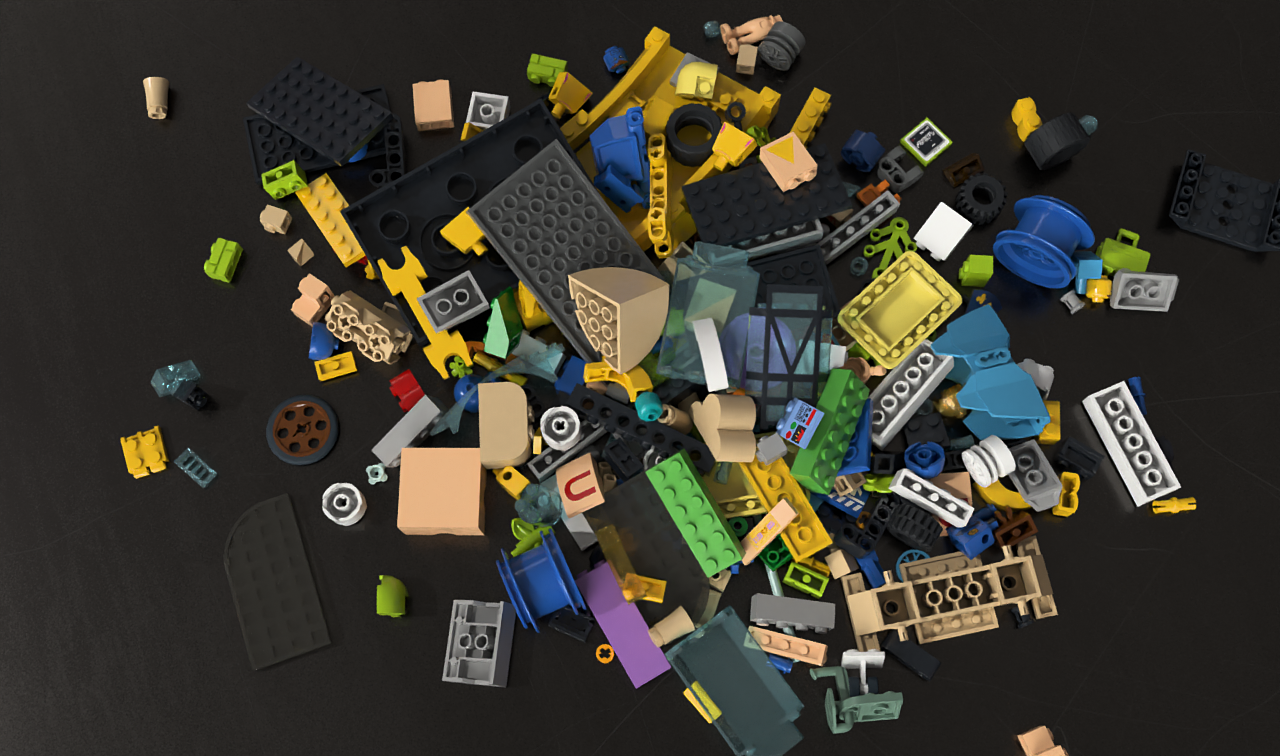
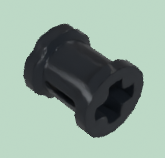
M1018 606L1010 609L1011 612H1014L1019 622V628L1036 622L1035 619H1032L1030 612L1027 615L1020 616Z

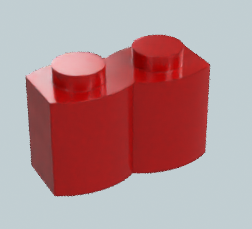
M410 369L389 380L392 385L389 389L394 397L399 396L401 399L399 405L404 413L406 411L409 412L425 395Z

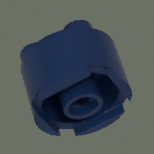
M855 130L844 144L841 155L847 163L851 164L853 162L856 164L857 170L870 172L885 152V148L877 141V136L874 133Z

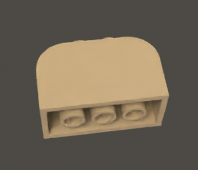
M512 382L478 384L480 462L485 469H500L506 466L515 468L523 465L531 456L532 441H534L535 429L531 425V422H535V414L524 390Z

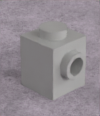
M778 433L770 437L766 435L757 441L755 455L759 462H764L766 466L787 455L788 449Z

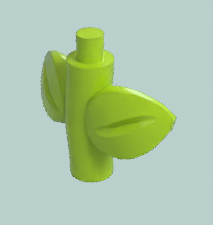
M513 519L511 521L513 534L521 541L515 545L517 548L511 554L515 557L542 545L543 539L540 531H543L544 535L550 533L548 530L550 528L554 534L555 531L548 522L535 529L533 523L528 519Z

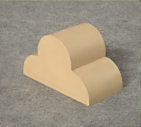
M709 394L704 402L696 401L691 405L688 413L716 461L753 462L756 452V440L752 430L756 421V408L750 396Z

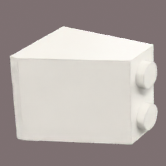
M941 202L913 239L917 241L916 245L922 250L929 249L932 252L930 256L934 259L946 261L974 225Z

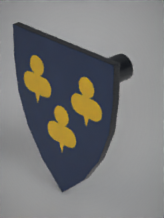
M973 289L971 296L967 294L962 296V300L967 303L964 315L988 304L995 313L1002 309L998 298L987 290Z

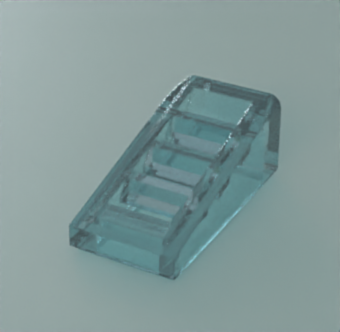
M189 448L174 461L202 488L217 475L213 469ZM192 456L193 459L184 466L183 463ZM195 461L199 462L191 471L188 469ZM203 466L204 469L195 476L194 473ZM209 471L210 474L201 481L200 478Z

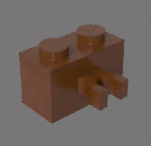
M1008 505L1004 506L1006 518L999 511H995V516L1001 521L998 522L999 527L992 531L995 539L994 545L1003 550V546L1011 545L1012 547L1037 533L1038 530L1030 514L1022 510L1012 514V510Z

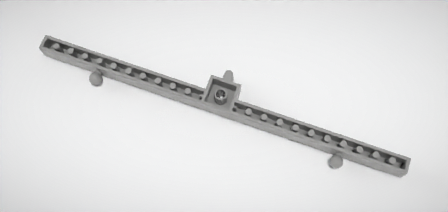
M888 190L831 234L830 228L826 224H821L824 232L823 240L818 244L820 245L826 265L896 213L900 203ZM688 342L647 372L653 389L699 358L701 354L692 356ZM635 402L629 403L626 406L636 411ZM604 411L601 414V416L603 418H608L611 416L612 413L610 411ZM579 415V418L585 420L580 423L582 434L578 443L566 451L548 447L527 463L529 469L540 483L556 472V468L565 465L577 456L580 451L606 434L608 431L604 429V426L599 423L594 425L588 422L586 417Z

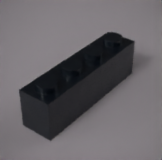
M701 356L652 390L653 393L660 397L662 404L675 407L707 384Z

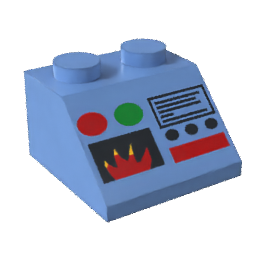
M794 397L793 401L790 400L786 406L785 411L787 412L784 418L778 421L776 433L799 447L806 449L824 413Z

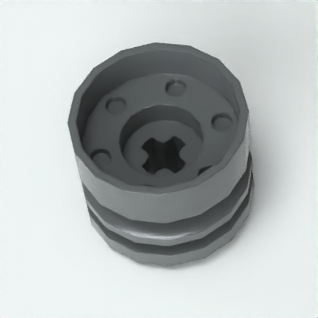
M778 21L774 23L757 50L760 57L768 65L785 71L795 61L796 56L799 55L806 41L796 27L789 23Z

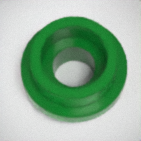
M740 516L733 517L728 522L737 537L743 536L748 529L747 521ZM740 523L742 528L737 530L734 528V524Z

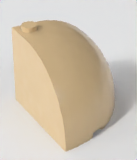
M618 267L593 268L568 275L571 298L575 299L578 308L575 311L577 318L595 351H600L606 357L604 361L620 375L635 367L652 350L664 328L669 306V284L651 274Z

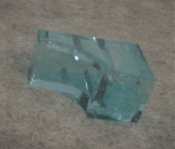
M188 360L157 369L150 383L159 397L175 393L183 379L190 382L199 378L200 373L193 362Z

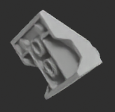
M454 600L442 681L506 687L516 616L513 604L500 601V603H486L474 600Z

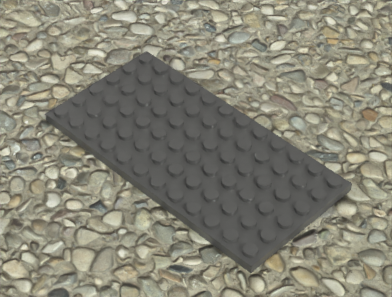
M557 139L552 141L466 211L586 363L601 362L603 354L600 351H595L579 323L575 312L578 308L575 299L571 298L568 275L593 268L618 267L639 270L666 282ZM669 286L668 307H675V310H679L673 289ZM685 333L680 336H673L672 338L680 339ZM647 354L637 365L645 370L653 363V360ZM601 381L607 388L610 382L615 383L614 381Z

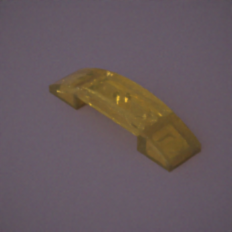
M611 524L595 531L594 533L627 604L629 605L647 597L614 525Z

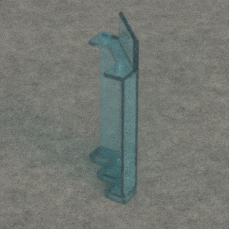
M695 242L693 255H687L686 258H678L656 370L657 374L672 379H686L689 382L705 385L706 379L703 362L692 321L712 318L725 365L729 386L727 389H740L753 315H749V307L755 306L760 273L753 271L752 267L747 266L748 251L704 242Z
M731 606L725 608L664 654L736 756H782L804 738L792 722L801 715L799 711L804 705Z

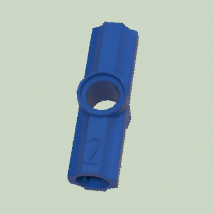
M874 550L863 559L854 557L859 570L863 571L873 589L886 583L883 574L884 570L881 568L879 558Z

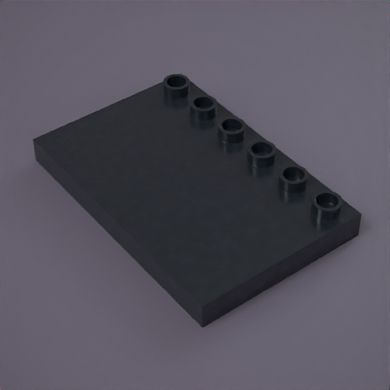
M542 99L537 100L340 211L420 347L430 341L402 291L394 296L390 292L383 279L378 260L383 258L387 266L393 270L401 269L405 264V256L401 248L407 246L410 252L419 260L428 276L420 281L425 293L469 270L487 300L489 307H491L493 298L497 297L501 291H504L509 286L512 287L513 293L519 291L520 279L487 238L482 243L488 250L479 257L473 249L468 254H464L441 235L440 230L467 207L471 208L555 139L559 141L596 189ZM459 323V324H457V325H455V326H453V327H450V328L446 329L447 332H448L449 330L453 329L454 327L460 325L461 323Z

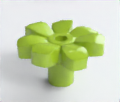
M459 356L454 358L455 363H450L449 367L454 369L451 372L454 377L459 375V378H461L465 374H473L470 368L474 367V363L468 367Z

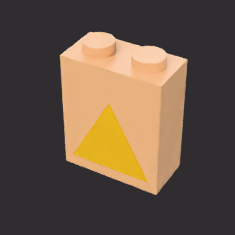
M794 131L760 148V160L783 192L789 189L792 190L805 181L812 180L817 174L816 162Z

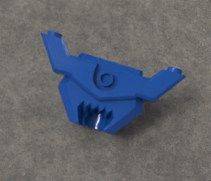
M637 106L628 108L626 115L608 118L590 135V142L597 175L602 174L609 165H612L626 179L629 178L631 181L637 182V186L644 191L645 200L642 201V207L649 209L650 163L645 146L642 108Z

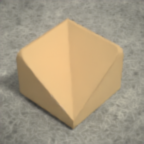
M300 239L288 249L292 258L300 266L314 256L313 251L303 239Z

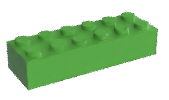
M831 369L816 406L824 415L806 449L800 447L790 474L801 485L813 493L830 494L838 470L841 468L843 458L848 450L851 437L855 432L856 424L862 414L863 406L869 395L870 389L852 370Z
M685 449L652 466L645 472L708 578L744 558L746 551Z

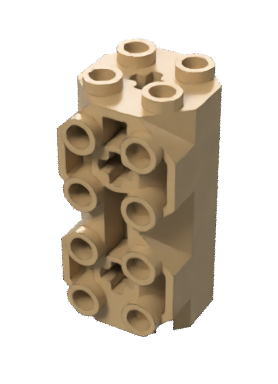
M351 290L342 293L340 296L336 295L332 299V306L325 316V321H327L328 330L332 331L334 336L344 342L353 340L357 343L358 349L362 351V354L374 362L383 360L391 365L401 358L398 355L401 351L406 352L413 338V334H411L408 327Z

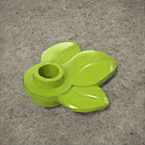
M871 472L864 476L867 482L862 485L863 489L866 491L891 493L892 490L888 488L895 474Z

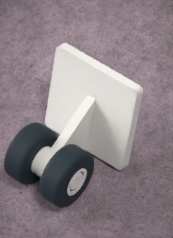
M850 649L843 652L841 667L845 669H860V682L858 677L848 678L850 697L863 696L867 693L879 694L877 677H867L866 681L865 668H882L885 652H880L878 649H870L867 652Z

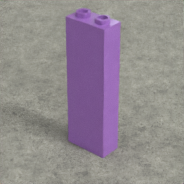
M603 559L594 565L595 569L588 573L586 569L576 575L578 579L575 580V583L637 689L670 669L671 666L661 648H657L647 632L649 628L631 596L622 595L624 584L610 560L605 562Z

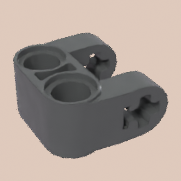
M900 145L880 160L876 170L877 176L882 181L886 179L890 184L888 188L894 193H899L908 188L924 174V171L918 165L905 173L897 164L906 154V151ZM883 166H886V167H888L890 170H885V169H883L882 167H883ZM894 180H900L901 183H896Z

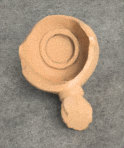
M850 357L847 359V363H844V366L839 368L852 370L864 384L871 375L882 376L886 373V368L882 365L870 367L867 361L861 357Z

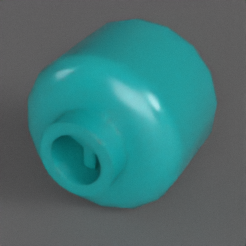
M643 392L636 398L635 407L641 420L654 421L662 415L663 406L660 397L656 393Z

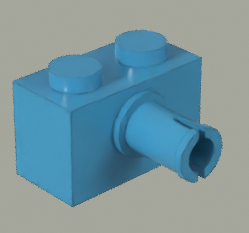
M1074 251L1071 257L1077 270L1074 290L1076 294H1086L1087 279H1101L1103 260L1091 251Z

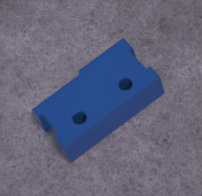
M609 165L602 174L594 177V186L625 213H628L637 203L645 200L644 191L636 184H633L631 187V180L629 178L626 179L612 165Z

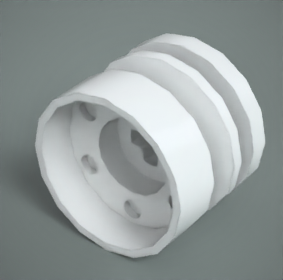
M991 435L979 442V446L974 445L962 452L963 463L975 482L984 488L991 485V482H996L998 476L1004 477L1016 468L1011 452L1004 442L995 435Z

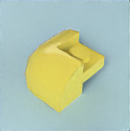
M691 62L685 65L680 70L677 79L675 96L712 100L718 65L704 62Z

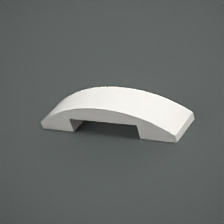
M707 318L692 321L703 362L708 391L729 388L713 319Z

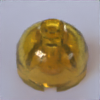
M964 382L962 387L960 383L940 392L942 395L940 398L937 399L935 396L932 399L939 413L946 417L956 416V418H961L967 414V408H961L956 398V394L966 385V382Z

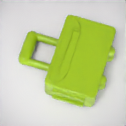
M1119 229L1116 240L1106 238L1097 247L1095 255L1103 260L1102 273L1105 276L1110 275L1114 277L1116 272L1122 268L1146 272L1151 255L1149 252L1137 248L1140 239L1139 234L1126 229ZM1122 236L1134 240L1132 246L1121 243Z

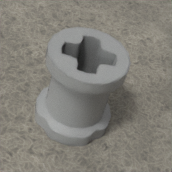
M1074 289L1060 299L1061 302H1065L1069 307L1071 314L1076 313L1086 305L1077 297Z

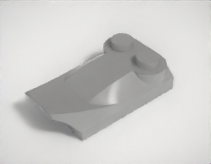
M1122 268L1116 272L1113 279L1110 306L1113 309L1168 311L1170 302L1174 300L1179 282L1178 276L1175 274L1138 272Z
M1035 439L1008 448L1016 465L1015 470L1008 475L1024 501L1037 512L1058 505L1063 485Z

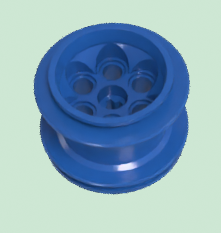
M1036 195L1018 200L1014 205V213L1019 223L1015 230H1004L997 234L993 245L994 255L1008 270L1031 283L1048 288L1066 287L1077 273L1075 264L1071 260L1074 251L1088 249L1095 242V236L1088 219L1072 205L1054 197Z
M551 528L548 529L550 533L546 535L543 534V531H540L543 539L542 545L509 559L505 549L501 548L505 561L502 563L499 560L496 561L501 578L521 623L527 629V623L532 622L537 633H540L536 621L538 618L567 605L572 606L576 615L579 614L578 608L583 607L584 610L587 609Z

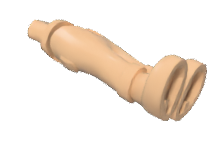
M770 15L769 17L750 20L734 29H731L728 24L724 23L720 25V31L724 43H727L729 53L734 55L739 52L740 44L752 45L763 40L774 23L778 21L783 22L780 15L775 17Z

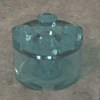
M529 484L521 492L520 499L515 502V509L519 517L524 522L538 527H550L562 515V499L559 493L539 484Z

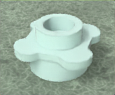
M383 463L367 467L366 472L368 473L370 484L374 485L376 482H385L388 476L385 474V465Z

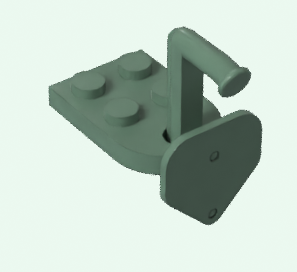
M832 666L810 669L811 677L814 680H817L819 677L835 676L839 701H834L831 688L827 689L825 698L827 721L833 734L848 732L852 729L854 722L898 719L903 703L902 692L867 693L863 696L850 697L849 680L844 667ZM839 714V718L845 723L836 724V715Z

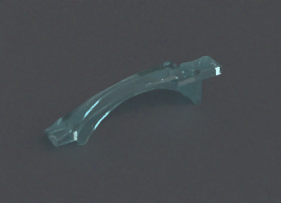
M555 342L546 347L547 351L541 354L537 351L529 355V360H526L522 354L492 372L478 384L487 383L497 377L514 373L531 374L554 383L558 381V378L548 359L564 352L565 349L562 343L557 345ZM478 384L465 393L431 430V436L448 428L451 429L453 434L459 432L463 410L469 399L478 390Z

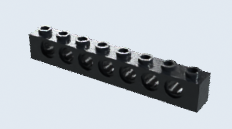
M578 383L566 402L567 407L571 408L578 417L582 415L586 417L588 422L594 425L599 423L610 433L614 434L617 432L622 434L621 437L629 442L634 440L640 443L639 446L645 450L650 451V449L658 452V456L664 459L676 453L672 450L674 445H681L689 457L693 453H698L701 459L692 462L702 477L704 475L709 477L717 462L706 444L658 421L641 420L637 411ZM588 402L594 404L593 408L589 410L585 409L584 405ZM604 411L612 413L608 418H603L601 414ZM622 419L629 420V424L625 427L620 426L619 422ZM639 428L647 429V433L644 435L636 433ZM657 436H662L665 438V441L662 444H657L654 442V439Z

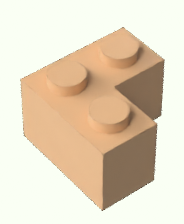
M309 273L307 277L300 281L298 289L302 296L295 300L291 310L297 317L313 327V323L318 322L331 306V301L335 295L328 285Z
M1045 725L1017 735L1027 756H1069L1061 745H1054L1052 741L1054 740L1053 734L1049 728L1046 729Z

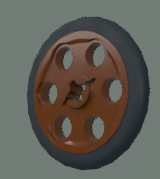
M297 395L280 403L272 412L266 428V437L272 452L280 460L293 465H308L325 457L333 448L339 433V421L334 409L325 400L313 395ZM313 407L315 409L314 414L310 417L305 416V410ZM294 411L296 413L295 418L288 421L286 414ZM320 421L327 423L324 430H317V424ZM300 426L306 427L305 433L300 432ZM282 429H288V436L286 438H279V432ZM319 439V446L317 448H310L311 440ZM299 443V451L291 452V445Z

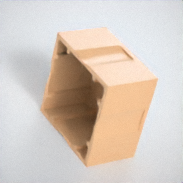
M402 448L397 527L404 534L435 535L450 533L455 535H484V491L487 469L480 462V448Z

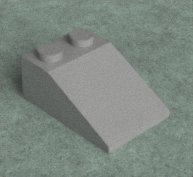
M469 270L417 298L436 334L471 319L490 308Z

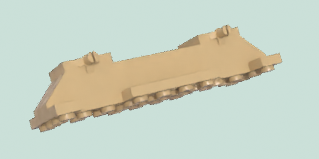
M1036 535L1015 544L1019 557H1013L1011 545L1003 546L1005 559L1001 562L982 566L980 555L970 560L961 551L899 564L903 583L894 582L892 570L883 572L886 584L880 588L868 591L865 590L861 573L842 576L841 582L859 652H867L870 649L880 650L876 632L897 629L900 642L909 640L906 627L913 624L919 644L998 628L999 625L994 607L1014 603L1018 604L1020 616L1027 615L1029 611L1026 602L1030 599L1036 619L1058 615L1052 596V587ZM1005 578L1011 580V588H1007L1004 585ZM887 603H892L895 606L893 614L886 610Z

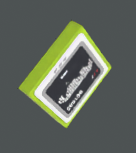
M928 118L923 120L900 141L925 167L953 143Z

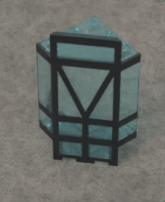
M767 284L766 303H758L757 307H749L745 395L750 396L754 404H756L755 425H760V429L776 428L778 421L784 418L787 412L785 411L787 404L790 400L793 401L794 397L815 408L818 404L830 371L833 310H825V306H823L824 286Z

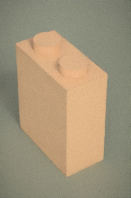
M449 80L421 81L412 84L415 124L418 131L453 128L454 118Z

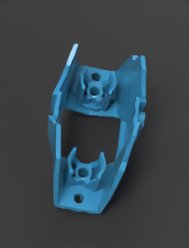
M989 304L975 309L948 324L947 332L930 345L935 355L953 356L954 367L945 378L956 382L962 387L956 394L958 403L961 408L972 409L968 417L963 420V423L980 440H984L991 435H995L1001 440L1037 436L1043 431L1044 426L1050 423L1049 412L1043 403L1031 374L1023 371L1013 361L1008 350L1010 347V335Z

